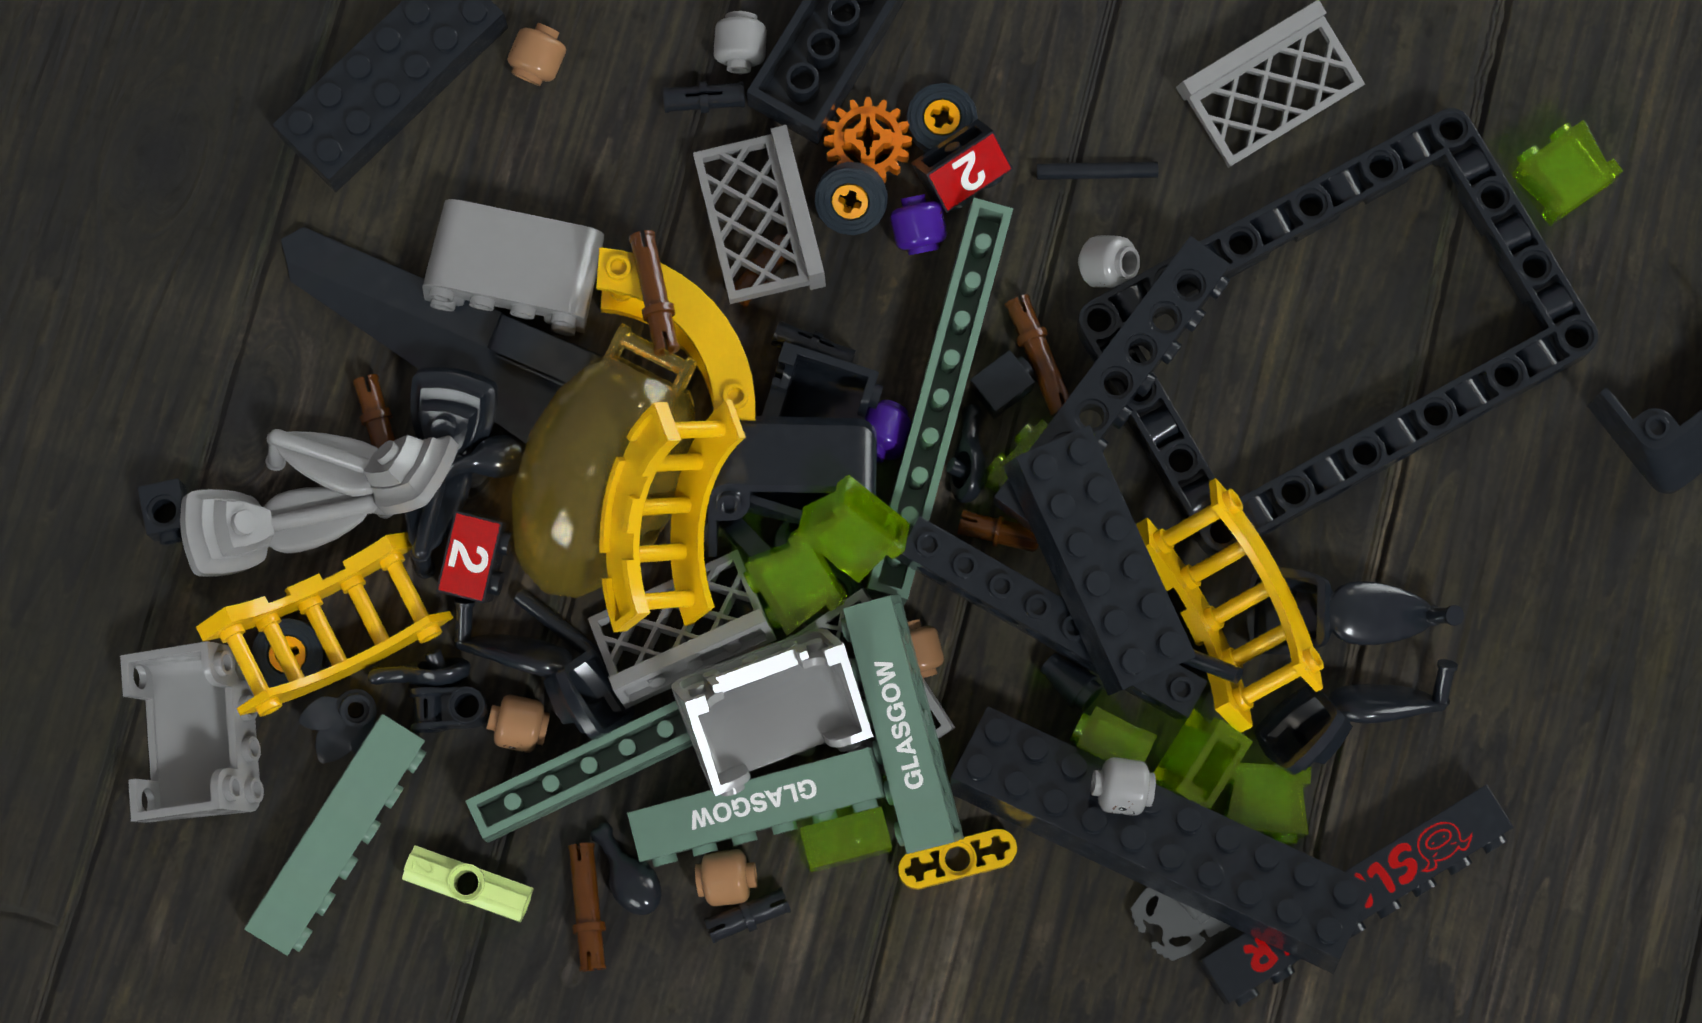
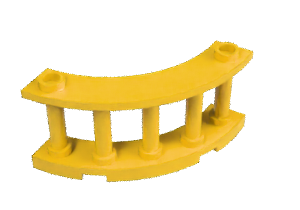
M599 247L596 288L597 290H602L601 312L630 317L649 325L648 322L643 320L642 309L645 308L633 253ZM660 263L668 300L675 307V316L672 318L680 348L689 356L701 372L709 391L713 411L725 400H732L739 420L755 421V394L752 374L744 349L730 322L714 301L697 285L677 271Z
M725 400L713 411L706 421L674 422L668 403L654 402L640 416L626 436L630 442L623 457H616L606 486L600 521L599 553H606L608 578H602V587L607 612L614 632L628 631L649 615L650 610L679 607L684 626L695 623L715 607L706 576L704 527L709 498L720 469L735 447L746 438L732 400ZM695 438L688 453L669 454L681 439ZM681 471L674 497L646 499L656 472ZM672 514L670 544L640 546L642 516ZM671 561L675 591L645 593L640 563Z
M1214 478L1209 481L1211 505L1167 530L1163 528L1158 530L1148 518L1138 522L1136 526L1166 591L1174 587L1187 608L1180 614L1196 645L1201 646L1204 644L1209 656L1243 669L1244 663L1287 640L1291 662L1247 687H1244L1242 678L1235 684L1207 673L1215 710L1240 734L1253 727L1250 712L1254 705L1253 702L1301 676L1315 692L1323 689L1320 670L1324 668V664L1319 653L1313 647L1303 617L1286 580L1283 578L1274 558L1258 532L1242 511L1243 505L1239 496L1233 489L1226 490ZM1221 518L1237 541L1194 566L1190 564L1185 566L1175 552L1174 545ZM1247 555L1262 582L1216 608L1210 606L1199 588L1201 580ZM1270 597L1281 624L1234 650L1229 646L1221 629L1224 627V622Z
M407 532L385 535L367 548L342 561L346 569L325 579H322L318 573L285 589L287 596L268 603L266 597L263 596L244 603L226 606L196 626L202 641L221 638L223 643H228L254 697L236 708L240 716L253 712H258L260 717L271 714L281 708L282 703L348 677L417 640L420 643H425L442 633L440 626L453 619L450 611L428 614L403 565L405 561L403 555L412 549ZM380 568L383 571L388 570L414 621V624L392 637H389L364 588L366 584L364 578ZM341 589L344 594L349 593L375 645L349 659L346 658L321 608L323 598ZM297 610L301 614H306L332 665L306 677L279 626L281 622L280 617ZM257 627L259 632H264L289 683L268 687L243 637L245 630Z

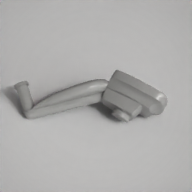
M274 429L267 435L268 455L265 463L270 470L280 471L285 467L287 461L306 477L341 494L358 497L374 493L375 505L383 513L394 515L416 510L429 503L448 474L459 444L449 435L437 439L431 437L424 440L406 435L395 441H387L378 449L366 442L339 435L317 432H286Z
M305 487L288 490L275 495L264 507H261L254 497L240 492L208 489L192 491L182 498L180 525L184 550L193 573L201 577H217L243 572L265 560L268 547L287 554L307 551L329 543L348 533L360 524L367 514L374 513L383 519H388L392 515L383 513L375 505L374 494L353 497L326 487Z

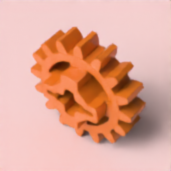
M866 97L864 106L861 107L852 99L850 100L849 112H845L841 108L836 110V117L839 122L828 121L827 130L834 134L824 137V146L833 148L827 152L828 162L838 160L837 164L853 162L846 156V154H853L861 163L874 169L883 179L884 183H886V172L890 171L898 175L900 173V166L897 161L908 162L909 153L902 149L912 145V137L903 135L908 131L909 123L908 121L898 123L900 110L896 108L890 113L887 112V101L884 99L879 103L878 107L872 106L871 97ZM861 119L853 129H846L852 122ZM875 119L882 121L890 129H883ZM866 128L870 129V136H872L873 141L872 147H870V155H866V147H864L863 143L864 136H866ZM883 154H890L883 162L875 165V162Z

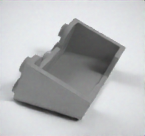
M445 200L422 286L424 299L431 302V307L443 311H454L455 306H463L465 300L470 301L469 305L476 309L493 311L494 306L511 309V315L523 319H534L535 315L544 316V321L547 324L552 325L551 331L556 334L575 336V332L584 333L598 271L599 247H603L604 234L597 229L462 200Z
M206 641L121 655L123 697L146 701L151 780H128L131 822L147 823L256 811L264 796L263 785L259 777L258 760L261 755V748L256 735L255 721L258 712L240 716L236 709L254 697L229 645ZM134 668L137 669L139 674V687L136 686L134 681ZM143 791L148 801L147 811L144 810L142 805Z

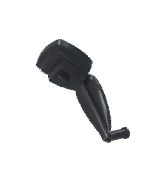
M427 367L421 368L416 372L411 387V418L418 439L424 440L431 437L437 439L443 436H451L459 444L455 459L472 452L482 440L489 437L496 418L498 405V386L495 381L474 372L457 368ZM472 472L458 474L449 481H443L428 504L405 513L408 540L412 546L411 556L416 564L415 572L422 579L431 578L436 571L435 564L431 560V551L437 548L449 535L455 511L463 510L472 485Z
M1278 567L1297 603L1315 649L1325 646L1329 641L1331 633L1348 644L1380 645L1413 637L1425 631L1429 626H1437L1439 624L1457 626L1464 619V612L1457 605L1448 607L1430 606L1426 600L1399 587L1379 582L1357 581L1348 582L1332 591L1329 581L1320 575L1300 569ZM1256 570L1252 576L1250 588L1262 582ZM1270 597L1247 609L1250 641L1281 624ZM1287 640L1262 654H1290Z
M460 597L455 599L456 623L453 641L456 648L523 672L545 677L546 679L543 682L552 703L553 711L560 718L562 724L575 723L581 733H586L591 739H599L630 721L635 713V706L625 709L613 691L605 662L596 651L590 649L573 660L571 653L567 649L534 638L505 634H486L471 637L475 601Z
M1448 659L1438 660V671L1432 696L1426 692L1404 686L1353 684L1336 688L1328 698L1321 690L1315 692L1307 684L1283 700L1258 724L1255 729L1257 741L1264 754L1288 774L1296 775L1302 770L1305 771L1314 762L1325 764L1336 753L1353 727L1350 722L1361 724L1382 723L1425 713L1444 711L1450 704L1449 695L1454 672L1457 671L1458 664Z

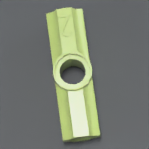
M414 845L412 852L409 854L402 877L404 881L518 922L522 921L527 911L534 889L533 887L477 868L473 864L463 863ZM465 873H475L479 881L476 891L469 895L460 894L457 887L459 878Z

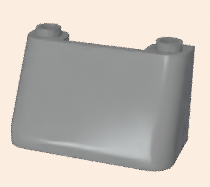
M825 628L809 630L682 677L671 685L677 706L710 790L715 796L719 794L722 796L737 794L745 789L744 784L750 779L749 771L823 743L830 747H838L839 751L845 752L858 748L862 745V740L873 737L844 643Z

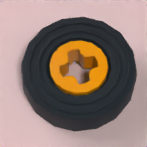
M946 83L929 85L917 92L909 103L906 114V121L909 123L908 134L912 137L914 144L924 152L933 149L978 119L976 106L968 93L955 85ZM942 110L948 112V119L952 124L944 123L942 128H937L935 126V119L931 116L933 114L940 115Z
M845 162L833 166L823 174L816 187L815 206L820 219L827 227L840 234L857 235L868 232L880 222L887 208L888 193L883 179L874 169L863 163ZM849 191H854L857 193L856 199L862 201V203L855 202L853 208L851 206L847 207L846 199L840 195L847 196Z
M282 619L279 626L292 650L299 649L300 654H297L295 658L304 676L306 677L324 670L327 655L314 629L301 620ZM260 632L254 640L251 653L268 687L289 683L264 632Z

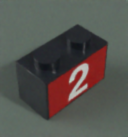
M979 119L911 162L931 201L938 202L946 213L962 208L969 202L972 196L984 188L997 185L1002 181L1004 175L1013 170L994 130Z
M456 510L436 591L480 603L491 602L494 595L499 596L505 578V573L500 571L503 555L508 556L510 554L514 541V532L509 531L512 521L468 510Z

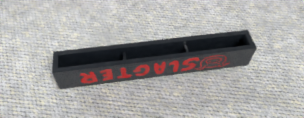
M1487 784L1344 871L1374 885L1350 938L1367 928L1363 920L1377 913L1380 919L1402 907L1398 899L1412 891L1415 897H1418L1436 886L1437 883L1433 877L1447 869L1452 876L1473 863L1469 857L1473 852L1483 848L1487 854L1508 841L1504 833L1514 827ZM1244 933L1198 962L1223 1003L1226 1005L1235 1000L1238 1007L1260 994L1256 986L1269 978L1275 985L1295 973L1296 971L1292 964L1299 961L1300 958Z

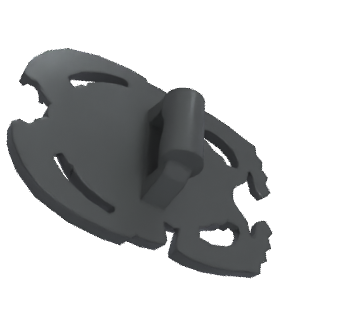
M1149 887L1143 891L1131 907L1132 918L1135 920L1134 925L1138 927L1139 932L1145 933L1146 930L1143 919L1150 924L1161 926L1163 929L1162 941L1165 947L1158 942H1152V949H1156L1157 954H1162L1164 958H1169L1171 961L1184 957L1200 948L1206 941L1199 934L1204 929L1207 936L1212 937L1219 931H1224L1230 927L1226 923ZM1157 895L1159 898L1157 906L1154 909V914L1149 917L1146 913V905L1153 896ZM1189 936L1191 938L1188 944L1180 947H1175L1169 943L1172 937Z

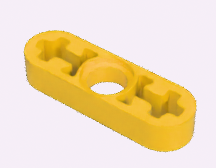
M993 829L964 837V839L953 843L906 854L899 863L898 874L905 886L916 890L1003 868L1013 861L1017 852V843L1008 831ZM994 837H998L1001 843L1008 842L1010 849L1004 852V859L997 860L995 854H989L981 857L985 865L976 866V852L970 843L979 841V850L990 847ZM960 847L967 851L970 863L966 869L953 871L947 866L945 856L952 848ZM939 852V866L945 876L937 878L936 869L924 872V880L916 882L914 876L906 875L905 870L911 867L912 859L918 858L919 863L922 865L932 863L934 860L930 853Z

